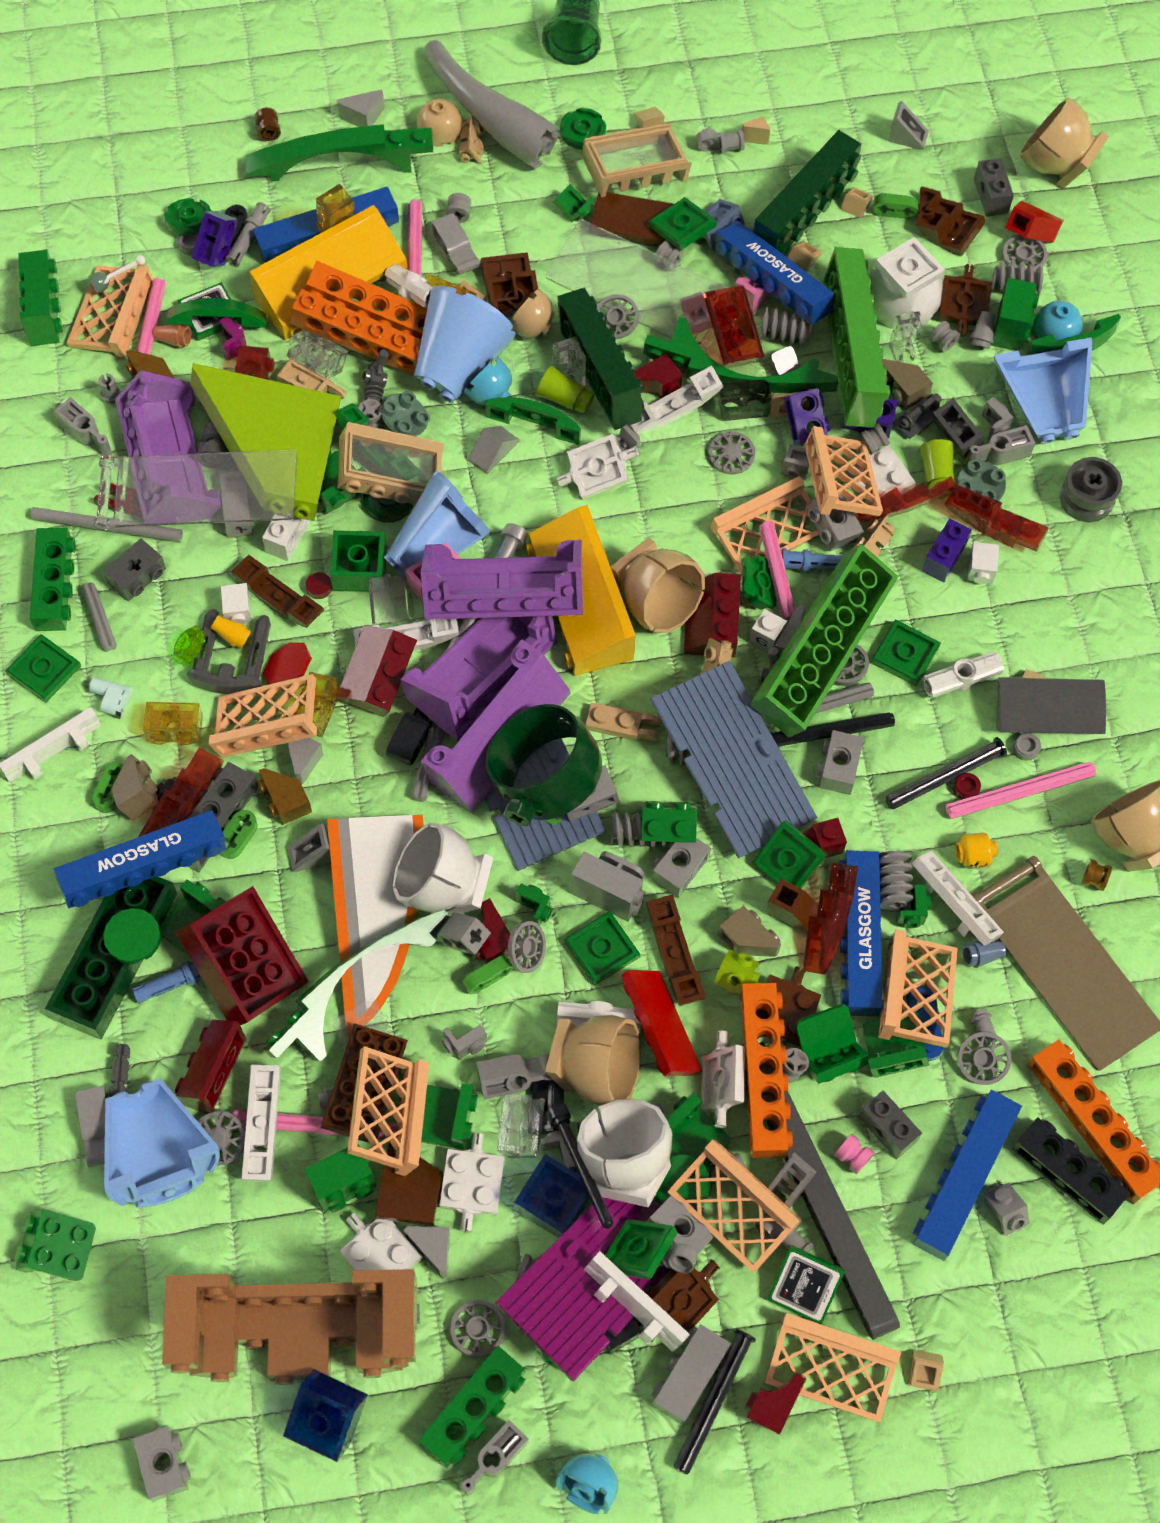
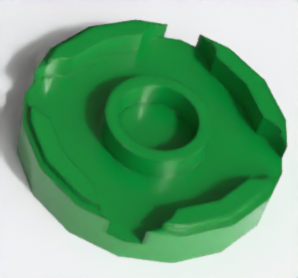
M578 108L575 112L571 113L570 111L566 113L562 118L560 134L562 140L567 145L582 150L585 138L606 134V123L599 112L588 108Z
M194 198L177 200L168 206V211L164 213L166 226L170 231L179 235L199 233L204 213L211 211V208L205 201L200 200V202L194 201Z
M131 908L120 911L109 920L103 937L105 947L114 959L121 963L136 964L153 956L159 948L161 932L153 915L145 910Z
M685 1154L670 1157L671 1168L656 1193L662 1204L671 1196L668 1193L669 1189L697 1159L696 1157ZM702 1163L700 1165V1178H711L710 1171L705 1163ZM696 1172L688 1179H696ZM712 1181L700 1182L701 1199H708L712 1190ZM685 1182L677 1191L685 1200H697L696 1182ZM690 1203L697 1210V1203Z

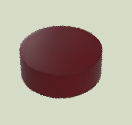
M321 572L311 574L306 580L307 593L315 599L326 598L332 591L330 577Z
M971 773L960 774L953 784V791L961 800L976 796L981 790L979 778Z

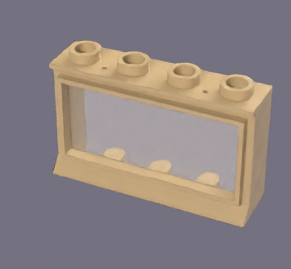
M671 123L585 138L581 153L601 197H606L610 183L618 182L619 190L624 192L628 189L631 179L639 178L641 187L645 188L649 186L652 175L660 174L664 184L671 181L674 171L678 172L682 182L687 181L692 165L691 162L687 161L671 129Z
M347 422L339 438L337 488L351 493L358 492L371 495L375 498L392 499L399 503L416 504L436 471L442 473L444 443Z

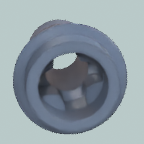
M970 941L969 944L963 946V959L969 967L978 968L1006 956V947L1002 941L991 942L986 946H983L980 941Z

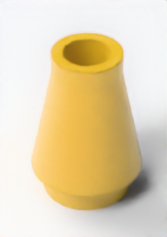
M217 615L210 627L233 648L236 646L241 649L251 633L246 628L247 625Z

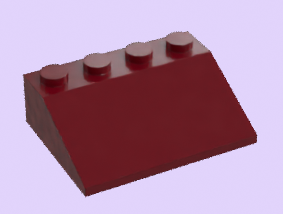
M254 886L175 932L226 1020L239 1022L240 1025L248 1023L309 982Z

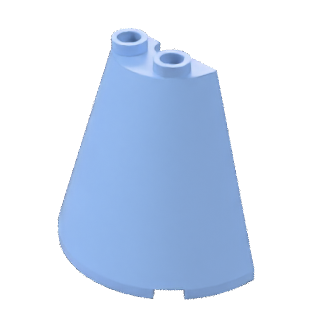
M433 286L414 376L421 380V384L431 390L437 388L443 400L453 403L461 396L465 388L471 385L470 382L511 344L515 337V332L511 331L513 327L511 322L500 311L484 300L468 292L466 295L457 294L456 288Z
M1091 337L1068 341L1061 350L1022 357H1020L1019 350L994 355V362L1036 437L1040 439V444L1051 443L1055 441V438L1064 437L1065 440L1079 437V431L1086 427L1092 355Z
M438 471L431 477L392 546L384 556L404 579L406 578L405 570L423 558L425 545H443L447 543L458 555L491 532L484 522L462 500L463 496L456 487Z
M161 1078L142 1084L140 1090L134 1094L123 1091L105 1099L104 1189L107 1196L113 1202L125 1206L127 1202L135 1203L137 1208L164 1204L193 1191L204 1182L203 1176L208 1171L213 1172L220 1157L218 1145Z

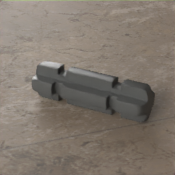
M116 1044L114 1046L113 1056L115 1059L112 1061L110 1081L113 1085L110 1086V1097L119 1092H126L124 1085L127 1084L129 1068L127 1059L130 1058V1047L127 1044Z

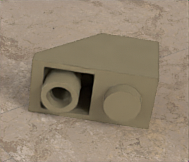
M887 359L882 360L883 367L887 369L886 385H889L893 399L898 400L897 403H900L905 410L920 402L927 395H930L933 382L918 365Z
M131 754L127 757L111 790L117 808L134 821L159 804L156 795V791H158L157 786L150 776L152 773L150 766L146 761H140Z
M744 905L719 925L717 935L731 950L737 953L775 957L779 954L781 944L778 935L771 929L767 930L761 924L758 914L753 910L749 911Z

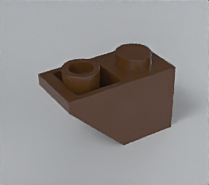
M782 878L770 896L765 911L813 938L827 915L806 891Z

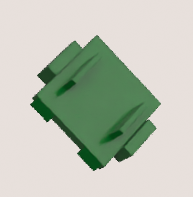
M758 554L751 558L747 556L743 558L742 594L743 598L748 600V604L760 610L766 607L771 609L776 607L774 585L770 569L768 568V560Z

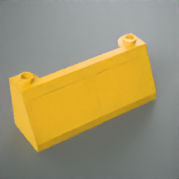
M372 205L249 272L256 303L266 313V316L286 341L291 337L300 335L303 329L290 324L291 312L301 289L305 290L316 260L372 284L385 277L386 269L394 264L407 269V259L380 212ZM328 288V290L336 292L334 289Z
M588 505L577 507L530 532L529 544H525L528 557L556 556V549L561 542L566 540H582L583 615L556 616L567 645V652L564 653L567 668L572 667L574 676L634 660L636 635Z

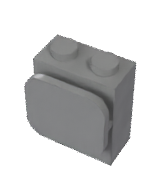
M584 851L571 873V894L607 912L611 911L613 915L629 922L633 914L636 916L639 914L644 903L642 899L645 891L642 890L645 873L637 865L610 852L603 851L599 858Z

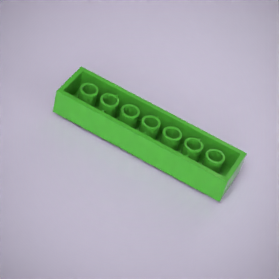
M834 247L823 279V285L835 293L833 313L828 315L844 422L845 426L874 428L877 419L882 416L884 402L889 399L890 387L886 385L885 380L887 369L883 367V349L879 345L880 331L876 328L877 313L873 310L874 295L870 293L871 278L867 276L868 261L864 258L863 249Z
M859 544L845 552L750 705L787 737L806 730L899 576L863 544Z

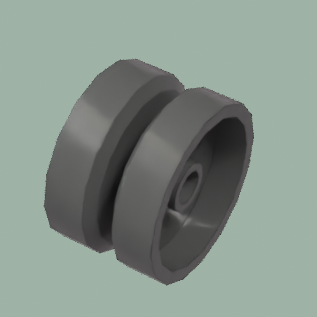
M1087 457L1074 462L1068 470L1066 479L1061 487L1059 496L1061 506L1068 515L1079 521L1088 523L1104 519L1112 511L1121 492L1123 482L1120 472L1113 464L1102 458Z

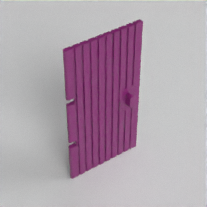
M602 1197L613 1220L611 1228L606 1229L602 1226L592 1205L495 1303L572 1382L581 1375L610 1343V1340L604 1333L608 1330L616 1337L634 1318L611 1294L603 1303L600 1302L594 1294L601 1285L584 1268L599 1251L604 1256L606 1255L627 1219L646 1222L660 1208L654 1200L651 1201L649 1207ZM675 1227L677 1232L683 1235L682 1231L679 1228ZM658 1266L651 1279L627 1277L648 1295L650 1292L646 1288L649 1285L654 1288L672 1268Z

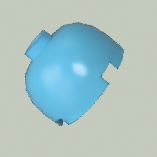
M1058 300L1049 302L1036 315L1033 324L1034 337L1041 338L1053 334L1056 341L1080 335L1083 327L1082 316L1078 309L1069 302Z
M499 357L495 358L497 362L495 366L489 363L470 382L473 386L470 391L467 388L464 390V393L476 404L485 406L488 399L509 397L510 395L508 389L512 384V375L510 369Z
M580 1454L571 1458L563 1466L555 1481L560 1492L564 1488L569 1493L567 1500L580 1509L592 1514H598L600 1509L604 1510V1514H607L618 1492L616 1473L610 1466L609 1460L600 1454Z

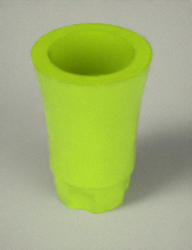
M552 365L542 377L536 392L537 397L550 400L572 411L575 410L586 414L595 396L588 389H585V386L567 377Z
M945 439L925 442L919 447V451L924 465L929 494L933 499L951 497L954 494L953 484L955 482L953 473L954 443Z

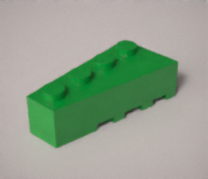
M48 249L18 253L19 276L21 279L19 282L21 292L20 307H22L20 319L29 344L32 347L60 343L59 333L63 332L61 318L57 317V313L61 312L59 298L55 296V293H59L58 281L53 273H57L55 258H50Z

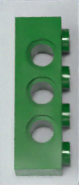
M68 528L36 529L30 621L35 631H65L67 621L71 620V607L68 605V598L73 596L70 575H74V561L71 560V555L76 551V541L74 537H71ZM58 577L56 580L50 581L52 578ZM56 600L54 603L48 604L50 601Z
M497 1346L418 1440L419 1444L446 1468L451 1463L456 1466L467 1451L464 1447L471 1439L476 1442L487 1427L484 1423L491 1415L494 1418L497 1417L506 1406V1403L503 1401L510 1392L515 1394L525 1383L526 1379L523 1377L525 1375V1368L500 1346ZM493 1377L501 1379L503 1382L501 1390L490 1392L486 1388V1383L489 1379ZM472 1401H478L483 1405V1411L478 1416H471L466 1412L467 1405ZM452 1425H459L464 1430L462 1437L458 1440H450L446 1436L447 1429Z

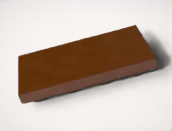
M598 192L589 233L660 246L667 240L650 228L649 221L672 206L673 203L610 192L606 193V197H601Z
M354 1023L320 1128L349 1137L360 1049L365 1046L402 1059L408 1040ZM368 1058L367 1064L372 1072L375 1074L380 1071L381 1068L376 1060ZM394 1066L391 1070L397 1077L399 1068ZM384 1073L376 1077L385 1091L392 1087ZM370 1081L365 1084L364 1090L370 1099L379 1095ZM380 1098L374 1102V1105L383 1117L387 1106ZM367 1107L362 1109L361 1116L367 1125L376 1121ZM378 1124L370 1128L376 1139H378L381 1129ZM364 1133L358 1136V1140L370 1143Z

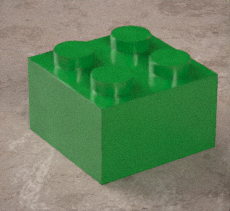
M1012 278L1007 279L998 308L994 328V341L991 343V346L1020 351L1022 343L1028 342L1030 329H1032L1035 320L1034 309H1036L1039 294H1035L1037 283Z
M333 530L330 569L333 591L384 592L386 559L384 556L387 554L385 532Z
M348 1147L304 1169L324 1213L328 1211L331 1213L337 1212L347 1205L346 1202L357 1198V1200L363 1199L373 1192V1188L377 1187L366 1159L348 1154Z

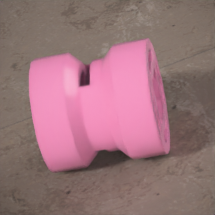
M851 1134L834 1156L840 1161L850 1162V1169L855 1174H858L875 1152L869 1147L861 1148L862 1145L859 1143V1139L854 1134Z

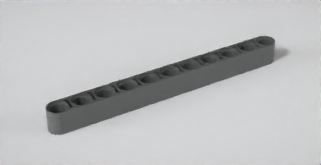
M763 1042L759 1043L761 1046L766 1047ZM764 1064L759 1067L760 1071L764 1074L769 1075L774 1072L770 1065ZM786 1091L784 1092L785 1102H790L791 1110L790 1120H786L787 1130L792 1131L793 1147L788 1148L787 1155L783 1158L787 1162L791 1155L796 1153L817 1171L801 1193V1196L834 1265L845 1269L842 1277L843 1284L869 1337L875 1340L899 1329L898 1317L789 1092ZM770 1092L761 1094L765 1102L772 1103L776 1101L775 1096ZM766 1120L770 1131L778 1129L774 1121ZM795 1163L792 1167L803 1177L807 1175ZM792 1175L794 1181L799 1184L800 1181Z

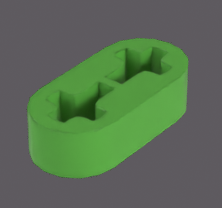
M881 193L874 198L873 211L879 216L911 219L918 214V200L912 196Z
M113 763L106 767L93 793V803L97 810L102 813H110L117 808L111 790L114 785L112 775H117L123 767L121 763ZM109 793L111 801H105L102 804L100 798H106Z
M238 811L223 830L225 843H231L234 839L236 846L235 848L229 847L228 850L222 851L220 854L224 858L234 859L238 857L255 834L258 823L251 811ZM247 819H249L250 826L245 825L241 829L239 822H245Z
M502 955L468 974L462 983L469 994H475L507 976L514 967L510 963L508 956Z

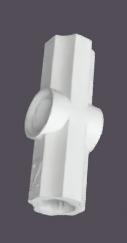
M397 264L386 269L384 274L387 279L386 282L399 290L398 294L417 302L422 307L428 308L433 286L427 283L428 280Z
M993 651L973 659H960L953 666L925 675L922 680L927 695L935 698L954 690L965 691L974 683L1002 674L1004 668L1001 657ZM960 672H961V673H964V674H966L968 677H963V676H961L959 673H960Z
M559 1001L556 1027L559 1018L569 1019L578 1027L595 1016L615 1015L635 1021L640 1033L641 1022L635 1017L634 1009L613 1007L612 1004L607 1002L592 1001L588 1004Z

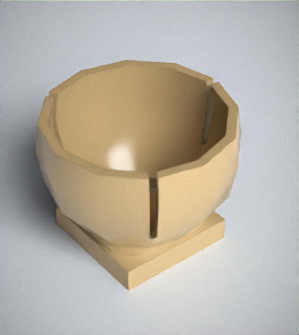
M1067 97L1035 130L1023 146L1019 156L1029 167L1039 173L1060 175L1061 177L1056 184L1064 189L1088 169L1109 136L1103 131L1094 136L1087 113L1077 102Z
M649 537L610 566L624 605L642 627L652 632L668 633L684 625L697 610L704 594L702 590H705V574L697 562L689 555L676 550L663 548L657 550L655 541Z
M1160 780L1139 787L1112 802L1111 804L1116 813H1114L1109 804L1091 819L1095 833L1108 848L1128 856V859L1123 862L1128 872L1153 869L1160 864Z
M615 1015L595 1016L576 1027L569 1019L559 1018L545 1072L564 1091L574 1093L576 1091L583 1100L594 1104L604 1105L618 1099H630L638 1080L641 1062L640 1033L635 1021Z

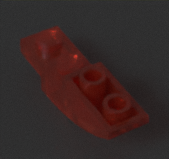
M957 484L945 502V506L964 522L988 537L1012 548L1016 543L1037 552L1048 533L1047 526L1002 509V502Z

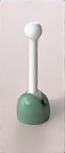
M139 255L135 261L108 275L96 272L88 276L95 291L99 294L108 288L111 278L136 265H143L145 258Z

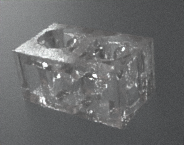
M303 330L292 335L286 357L327 380L342 372L348 351L330 340Z

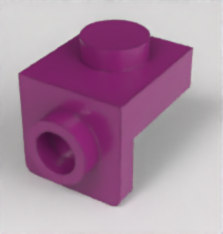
M224 317L219 322L222 335L227 339L222 344L224 357L229 361L234 357L240 356L247 349V344L240 324L238 322L233 323L229 317Z

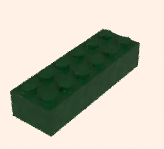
M838 130L755 219L753 232L785 256L792 243H797L801 239L804 230L807 227H812L821 212H826L831 201L842 194L847 183H852L858 175L857 165L861 159L860 150L862 143Z
M585 287L557 296L560 332L613 429L617 430L625 425L629 426L641 422L642 410H644V403L641 398V393L644 392L643 384L640 378L636 379L634 376L631 362L625 360L622 346L616 344L613 330L607 328L604 314L598 312L595 298L589 296Z
M155 876L144 880L137 886H128L110 896L104 897L45 1007L51 1019L102 1040L142 961L136 964L121 963L110 955L105 947L103 937L106 924L120 911L135 908L145 910L153 915L160 926L177 896L173 882Z

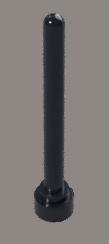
M566 1104L554 1105L546 1111L545 1115L549 1124L559 1130L602 1226L609 1229L613 1226V1220L595 1180L591 1177L578 1152L577 1141L569 1126L571 1114Z

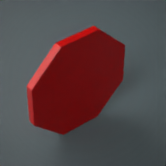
M289 642L271 655L263 672L268 685L304 676L312 659L305 643Z

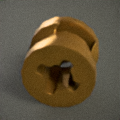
M1090 859L1082 884L1086 886L1094 885L1097 890L1104 891L1111 875L1112 866H1102L1096 860Z

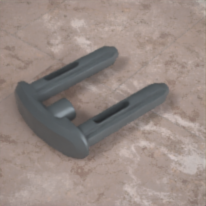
M210 609L204 617L192 670L187 672L190 682L199 688L222 694H232L261 687L262 682L259 680L271 627L269 617L262 615L255 623L244 675L237 674V677H233L235 667L228 663L220 664L217 675L209 674L208 668L217 633L210 627L219 613L216 609ZM205 644H207L206 650H205V654H204V658H203V660H202L204 647H205ZM256 650H258L256 663L253 666Z

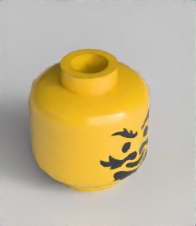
M987 833L962 835L960 842H956L958 863H962L967 869L989 867L993 857H997L996 841H991Z

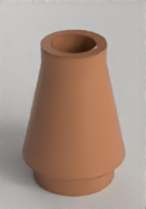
M184 324L155 326L153 329L154 340L180 348L188 346L191 342V329Z

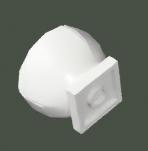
M915 237L876 259L875 267L869 275L871 278L870 293L874 295L873 310L877 313V321L888 328L906 331L911 312L912 317L909 331L925 326L935 316L941 306V277L944 276L945 269Z
M428 823L413 835L403 849L395 869L394 893L397 900L407 907L431 913L445 910L448 913L447 915L451 916L452 913L462 914L480 909L493 857L487 854L474 857L465 838L455 830L440 824Z
M618 1099L599 1106L598 1111L594 1109L581 1122L577 1137L578 1152L591 1177L597 1180L596 1185L601 1196L649 1207L671 1168L672 1131L660 1108L641 1099ZM598 1112H599V1118H600V1121H601V1125H602V1128H603V1131H604V1135H603V1132H602V1129H601V1126H600V1123H599Z

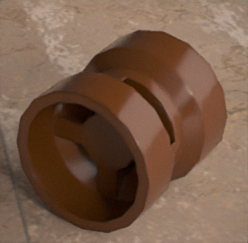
M267 107L259 109L254 115L256 125L258 126V137L268 142L278 139L281 135V130L278 124L277 112Z

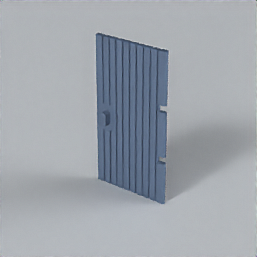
M730 661L650 698L679 753L687 749L691 755L683 760L709 807L716 803L718 804L720 810L715 812L714 816L738 859L764 846L782 821L787 820L798 829L818 818L761 715L750 705L752 699Z
M562 738L551 741L535 750L520 766L515 776L513 787L530 786L532 783L541 782L554 774L570 756ZM495 787L484 799L490 812L499 809L501 814L494 816L493 819L517 871L606 832L597 812L570 822L566 814V816H561L562 822L559 824H548L545 820L532 819L526 827L519 826L504 816L503 813L508 803Z

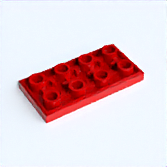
M627 970L621 974L624 982V991L631 998L635 1008L634 1015L641 1022L644 1029L645 1041L652 1048L656 1058L657 1069L663 1076H694L702 1072L700 1063L660 971Z

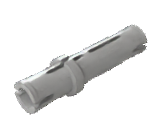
M258 202L250 217L245 219L241 233L225 257L227 263L232 259L229 265L233 267L240 265L242 258L254 239L253 228L262 226L271 211L269 206L264 210L265 203Z

